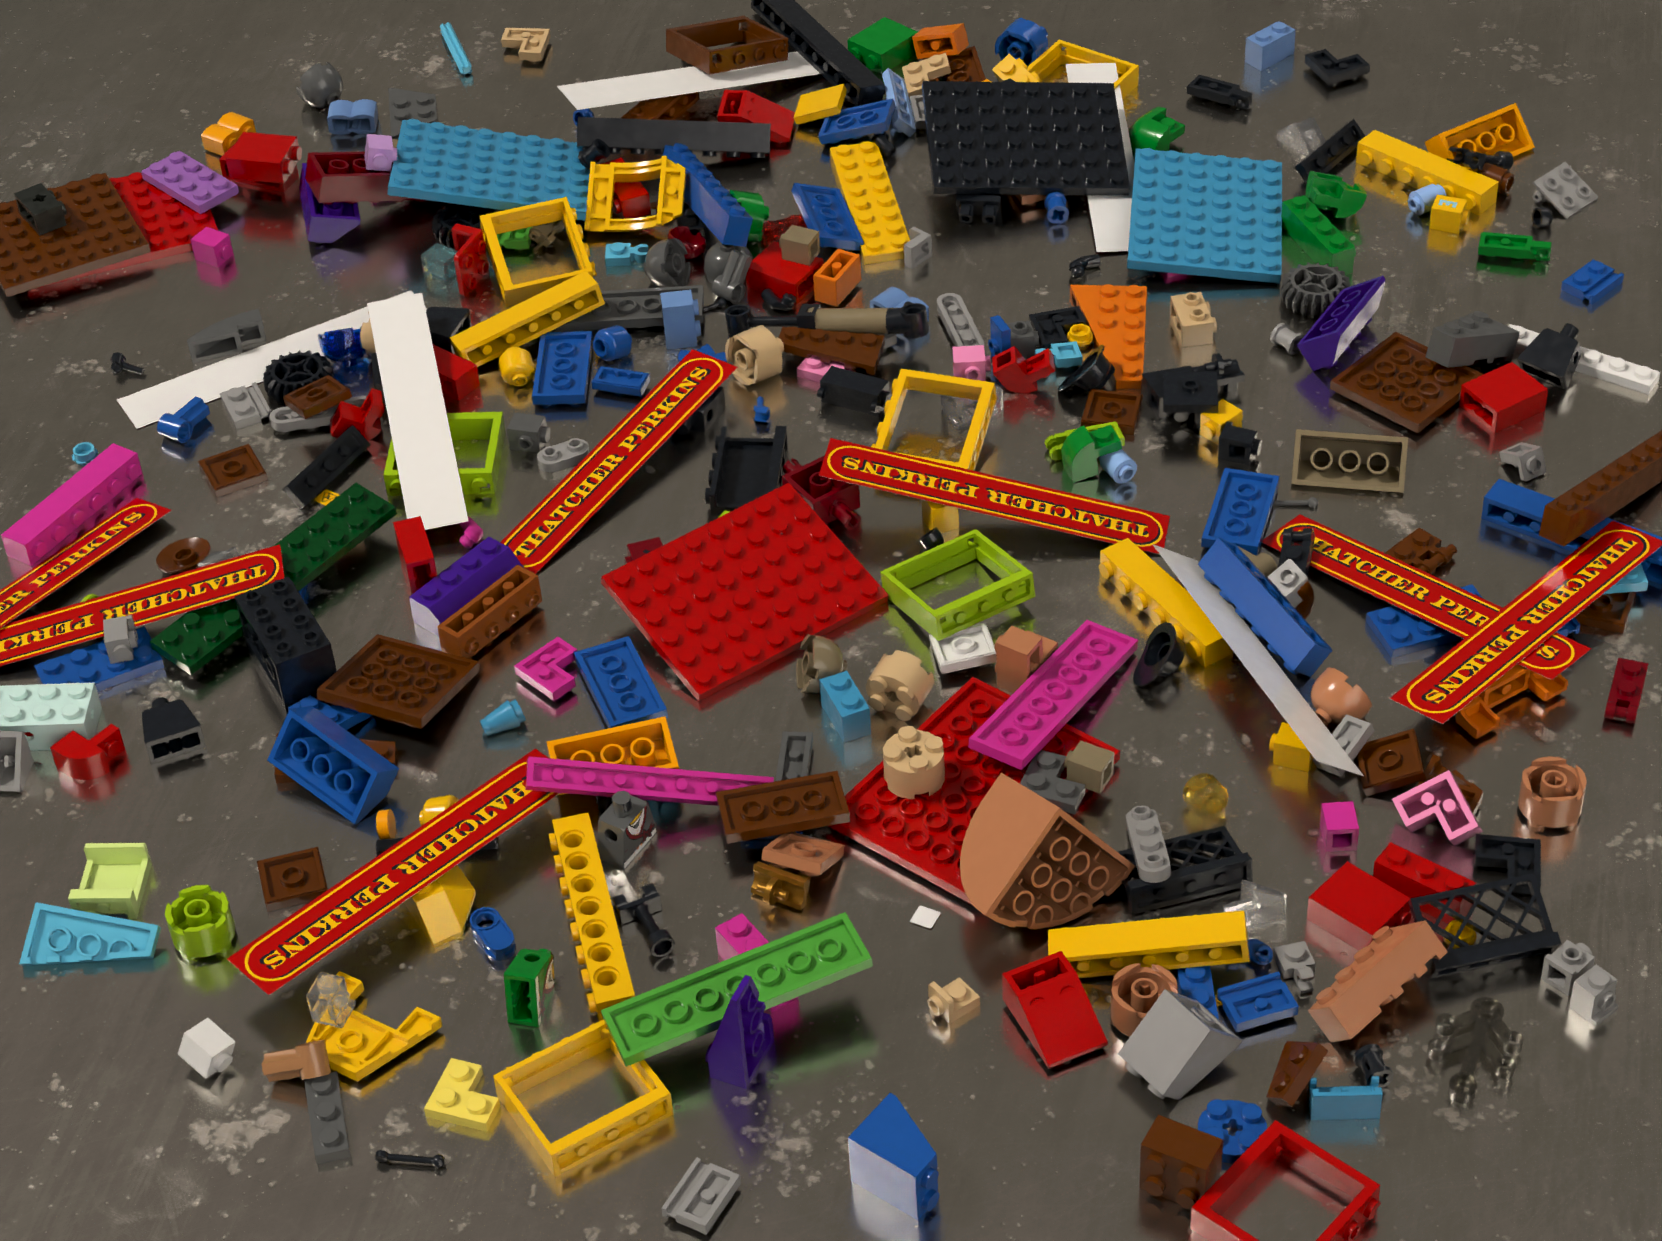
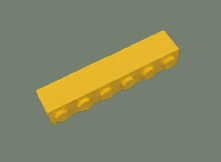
M1377 130L1372 131L1357 144V164L1416 189L1430 184H1439L1444 188L1446 196L1466 199V210H1470V212L1476 215H1481L1496 203L1499 181Z
M584 271L450 337V341L457 356L471 361L479 367L501 356L508 348L526 344L604 305L605 302L598 283L587 271Z
M1129 538L1100 551L1099 571L1102 577L1108 579L1122 595L1129 598L1138 610L1143 611L1152 619L1156 626L1165 622L1171 623L1175 628L1176 636L1184 642L1185 650L1192 659L1197 660L1205 668L1233 654V650L1190 593Z
M1244 910L1048 930V956L1062 951L1079 978L1116 975L1122 968L1136 963H1141V967L1152 968V964L1171 970L1250 962Z

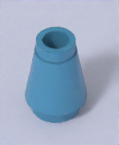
M516 699L511 702L507 700L485 716L484 719L480 720V724L488 737L492 734L521 727L520 723L526 721V718Z

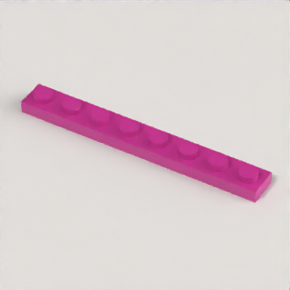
M528 756L525 790L612 797L618 791H626L641 800L718 806L716 792L774 782V777Z

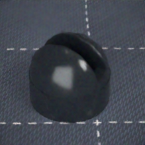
M1545 207L1535 208L1532 213L1533 225L1536 228L1550 226L1554 220V217L1551 216L1553 212Z
M935 527L923 535L919 542L928 551L943 544L944 538L938 528Z

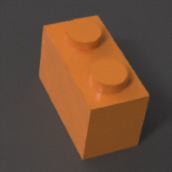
M964 23L922 28L912 37L917 59L930 58L933 55L946 53L947 56L958 55L969 46Z
M837 249L813 275L815 301L838 307L862 280L860 254L842 249Z

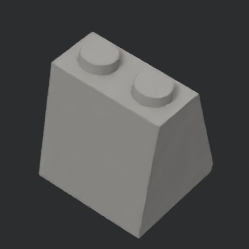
M1164 989L1118 1055L1127 1062L1125 1068L1138 1078L1143 1077L1150 1083L1147 1088L1154 1095L1161 1099L1170 1097L1180 1100L1241 1044L1242 1040L1197 1000Z

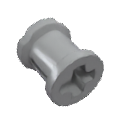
M1280 323L1271 332L1270 341L1274 345H1281L1286 348L1287 353L1290 355H1295L1300 352L1297 344L1304 335L1295 333L1290 330L1287 324Z

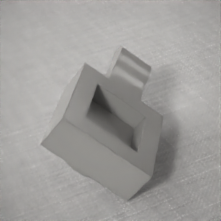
M1301 941L1273 947V957L1283 979L1293 977L1301 994L1314 991L1310 980L1314 979L1313 973H1315L1316 963L1306 942Z

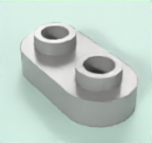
M572 438L568 441L545 447L537 454L538 467L544 472H556L577 465L590 453L589 444L585 440Z

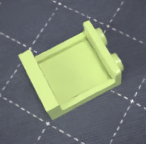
M86 843L84 852L87 863L79 889H71L68 897L71 909L96 914L125 913L129 919H137L152 865L146 844Z

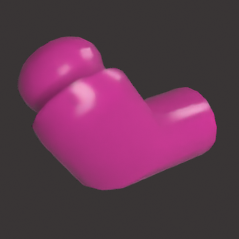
M469 516L468 522L460 523L461 528L464 530V535L460 537L459 542L465 548L471 549L475 543L477 544L482 539L483 530Z

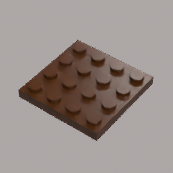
M1394 332L1330 381V389L1418 433L1460 400L1462 384L1483 374L1468 366L1447 368L1425 357L1428 349L1427 346L1398 332Z
M377 634L317 689V700L422 729L479 672V661Z

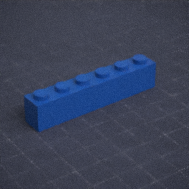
M1218 537L1198 563L1205 572V579L1220 588L1219 594L1226 601L1233 603L1237 607L1235 612L1253 625L1251 630L1269 643L1267 648L1285 661L1283 665L1288 671L1294 675L1301 673L1311 677L1333 650L1236 544Z

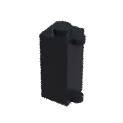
M831 366L820 380V388L817 392V398L821 399L823 403L877 417L883 412L886 401L891 400L892 393L889 391L888 380Z

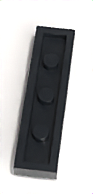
M1352 119L1295 166L1296 170L1307 184L1310 171L1325 174L1357 148L1358 142L1365 137V134L1356 121Z
M354 425L350 426L282 490L301 510L371 444Z

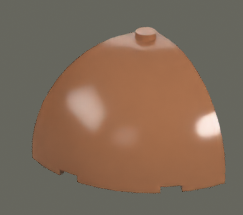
M1000 773L977 807L967 828L960 856V876L969 901L985 916L995 922L1014 928L1017 926L1028 927L1029 929H1042L1074 920L1092 910V904L1103 895L1109 897L1122 884L1121 881L1126 879L1135 868L1134 864L1060 807L1003 773Z

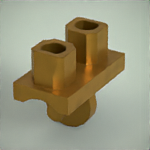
M758 861L754 864V881L751 893L762 896L764 903L771 906L779 902L798 910H802L805 907L806 896L810 888V876L804 875L801 872L798 874L787 872L784 869L774 867L772 863L768 865Z

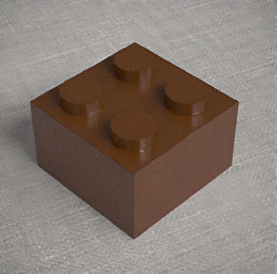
M1158 1114L1141 1143L1139 1188L1153 1196L1163 1197L1178 1203L1183 1208L1191 1209L1221 1177L1223 1139Z

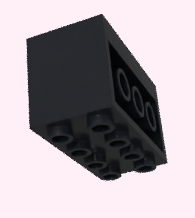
M290 577L276 580L273 583L235 596L247 649L286 715L288 714V707L301 701L303 698L311 695L317 699V689L337 671L332 646Z

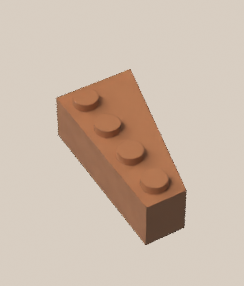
M1426 920L1393 928L1385 926L1376 931L1372 936L1374 940L1354 955V962L1335 975L1336 981L1316 996L1317 1001L1308 1012L1330 1042L1352 1039L1382 1012L1379 1005H1385L1397 999L1404 992L1401 987L1402 984L1409 982L1414 977L1420 978L1428 971L1425 964L1430 959L1436 958L1440 960L1448 953Z

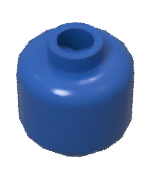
M619 325L599 330L593 341V349L596 355L607 362L627 357L632 348L631 335L624 327Z

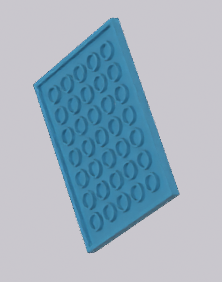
M417 119L402 120L397 143V161H393L387 195L498 210H508L567 197L570 207L576 210L577 220L585 221L590 170L579 161L578 156L582 148H577V142H566L559 138L544 139L536 135L521 136L513 132L499 133L493 132L490 129H469L463 125L447 126L440 122L424 123Z
M1136 148L1127 269L1280 284L1282 269V162L1252 160L1246 157L1231 158L1224 155L1210 156L1200 153H1179L1174 150L1158 151L1151 148Z

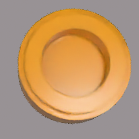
M391 809L379 810L377 812L376 829L380 839L396 837V821Z

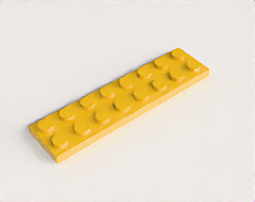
M870 141L831 147L830 157L843 198L864 241V245H860L864 265L904 259V244L909 242L910 238L879 147L875 142Z

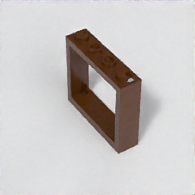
M739 16L666 29V52L710 75L787 61L788 38L746 16ZM740 41L747 43L713 50L706 48ZM717 54V59L712 60V55Z

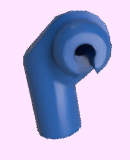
M1258 939L1248 940L1250 960L1258 965L1269 964L1273 959L1272 948Z

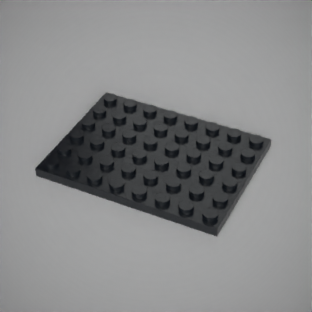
M922 82L933 194L1048 195L1052 192H1060L1064 195H1129L1130 183L1114 83Z

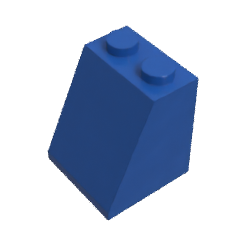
M890 1092L848 1137L851 1181L912 1218L919 1220L926 1211H931L939 1200L937 1154L896 1095Z

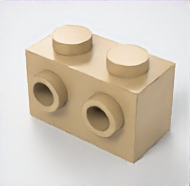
M1189 292L1171 296L1170 318L1182 348L1213 344V333L1217 332V322L1215 317H1211L1210 304L1205 302L1202 293Z

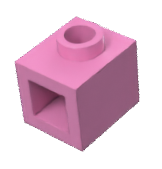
M984 345L952 347L954 377L986 381V371H991L990 355L985 356Z

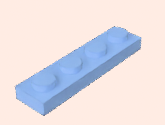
M887 68L882 73L887 96L886 100L893 98L896 105L891 124L897 132H903L911 137L916 132L905 80Z

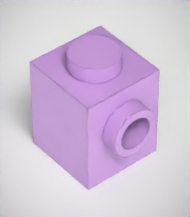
M367 134L364 154L366 170L391 172L392 162L397 161V148H393L392 136Z

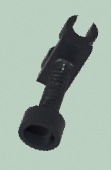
M1453 146L1448 150L1456 152V157L1454 159L1446 158L1453 163L1463 164L1471 169L1483 170L1484 164L1490 163L1510 170L1513 165V155L1509 151H1498L1494 155H1486L1470 149Z
M653 883L640 887L644 894H642L641 899L628 903L624 894L612 897L611 899L615 904L612 907L622 925L636 919L640 920L649 936L646 944L654 957H664L672 952L675 947L672 936L667 930L659 929L651 916L652 913L662 910L661 898Z

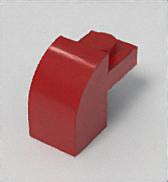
M1015 346L992 357L994 376L1006 389L1015 393L1037 391V380L1046 378L1055 372L1054 355L1049 348L1026 360Z
M372 388L361 407L341 401L330 419L331 436L338 438L350 426L354 425L367 441L375 438L381 432L380 418L385 410L382 391Z
M111 723L90 740H87L75 731H71L52 745L50 749L58 770L77 780H91L111 772L108 762L123 752L125 746L120 729Z

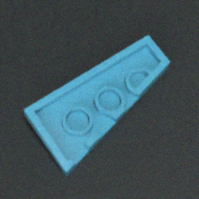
M36 902L19 964L21 966L153 959L161 927L155 924Z

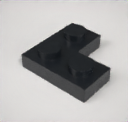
M1326 49L1305 54V64L1328 85L1357 78L1370 72V64L1359 54L1338 60Z
M1079 306L1029 314V321H1031L1033 331H1038L1039 346L1044 349H1051V344L1068 342L1065 333L1070 331L1071 326L1075 324L1086 325V320Z
M1476 834L1474 866L1507 868V878L1535 873L1539 889H1541V839ZM1528 883L1517 885L1512 891L1513 893L1531 894Z

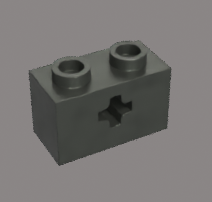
M42 183L14 193L20 215L39 236L67 225L64 217L67 211L63 202L57 201L52 190L48 191Z

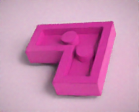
M558 636L514 665L515 674L552 701H555L576 686L575 678L564 671L563 668L575 661L574 652L577 649Z

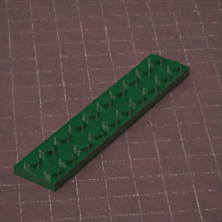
M357 482L274 545L280 544L284 577H290L296 589L300 591L397 515L396 507ZM235 598L185 613L150 640L151 648L188 674L193 675L244 635Z

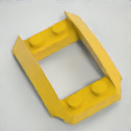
M667 156L644 162H610V164L591 162L585 231H639L662 226L682 216L686 168L679 163L676 164L669 160ZM660 178L656 215L640 218L611 219L615 182H640Z

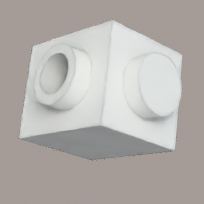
M206 1018L184 1032L178 1055L206 1079L217 1071H224L231 1064L236 1041L213 1021Z

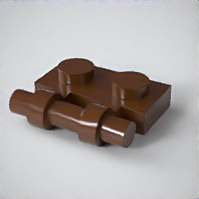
M1419 527L1386 551L1385 554L1433 575L1437 567L1440 565L1445 566L1452 560V556L1457 553V548L1453 544L1441 547L1442 540Z

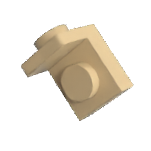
M960 977L943 988L935 981L928 984V1006L936 1016L940 1015L948 1024L953 1023L980 1006V996Z

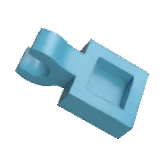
M1077 341L1051 344L1050 351L1054 355L1056 368L1082 365L1083 356ZM1044 348L1036 349V350H1035V355L1038 354V353H1040V352H1042V351L1045 350V349H1044Z

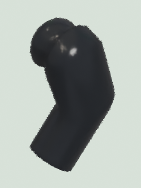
M888 133L874 134L872 141L875 142L887 157H891L896 152V148L889 142Z
M1098 254L1082 256L1069 264V271H1071L1072 277L1080 278L1085 274L1084 269L1100 267V257Z

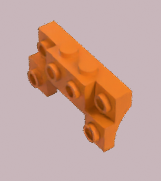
M1516 664L1458 711L1455 722L1477 739L1499 727L1500 718L1490 708L1527 688L1545 702L1567 690L1568 680L1561 674L1550 680Z

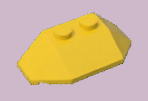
M456 865L403 903L435 949L463 936L476 891L459 866Z

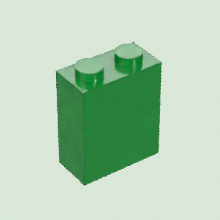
M884 17L847 40L848 50L868 69L882 75L887 68L893 69L916 54L912 37L918 31Z

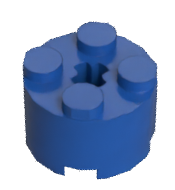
M1018 18L997 38L995 54H999L1001 60H1003L1010 53L1016 60L1018 58L1022 59L1028 67L1048 49V32L1044 27L1030 20Z

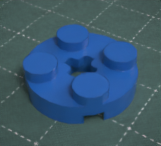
M1214 1099L1207 1104V1109L1202 1112L1198 1120V1130L1223 1139L1222 1162L1234 1164L1267 1129L1266 1120L1262 1116V1110L1258 1105L1237 1100L1222 1101ZM1236 1128L1239 1131H1236L1235 1135H1228V1130L1226 1129Z

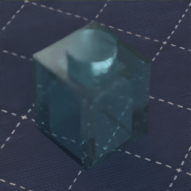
M439 243L434 244L421 254L424 276L446 285L457 277L454 256L458 251Z

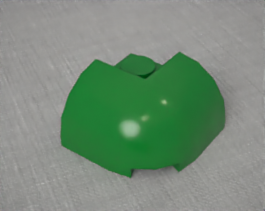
M1156 107L1139 117L1129 128L1132 152L1135 153L1136 148L1169 151L1170 143L1185 133V125L1166 117L1167 108Z
M1310 171L1305 196L1317 208L1330 210L1335 218H1346L1354 215L1362 208L1367 198V192L1360 184L1355 183L1353 187L1342 181L1343 177Z

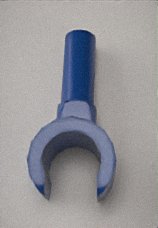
M759 396L757 398V406H754V411L756 412L754 421L768 423L770 407H765L763 397Z

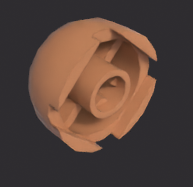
M1330 667L1316 679L1312 686L1311 701L1316 709L1315 713L1325 725L1331 723L1338 726L1346 714L1358 719L1364 718L1372 707L1369 697L1357 684L1352 687L1345 682L1349 678L1347 675Z

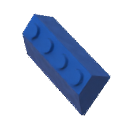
M313 706L289 709L267 761L353 824H358L389 793L399 770L397 766Z

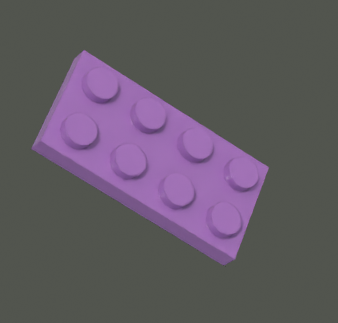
M180 150L171 153L168 157L151 164L148 168L141 171L145 181L200 214L239 193L237 184Z

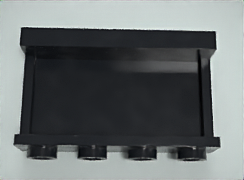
M722 426L720 436L715 438V451L717 453L712 454V469L714 470H709L708 481L710 488L705 490V503L710 504L712 516H720L725 510L731 512L782 486L783 466L786 463L788 451L787 426H776L774 438H731L728 435V426Z

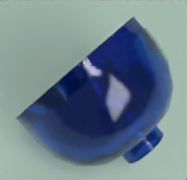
M361 327L355 330L353 328H346L318 334L319 345L324 356L331 362L341 363L342 368L357 365L356 360L366 355V350L362 348L360 339Z

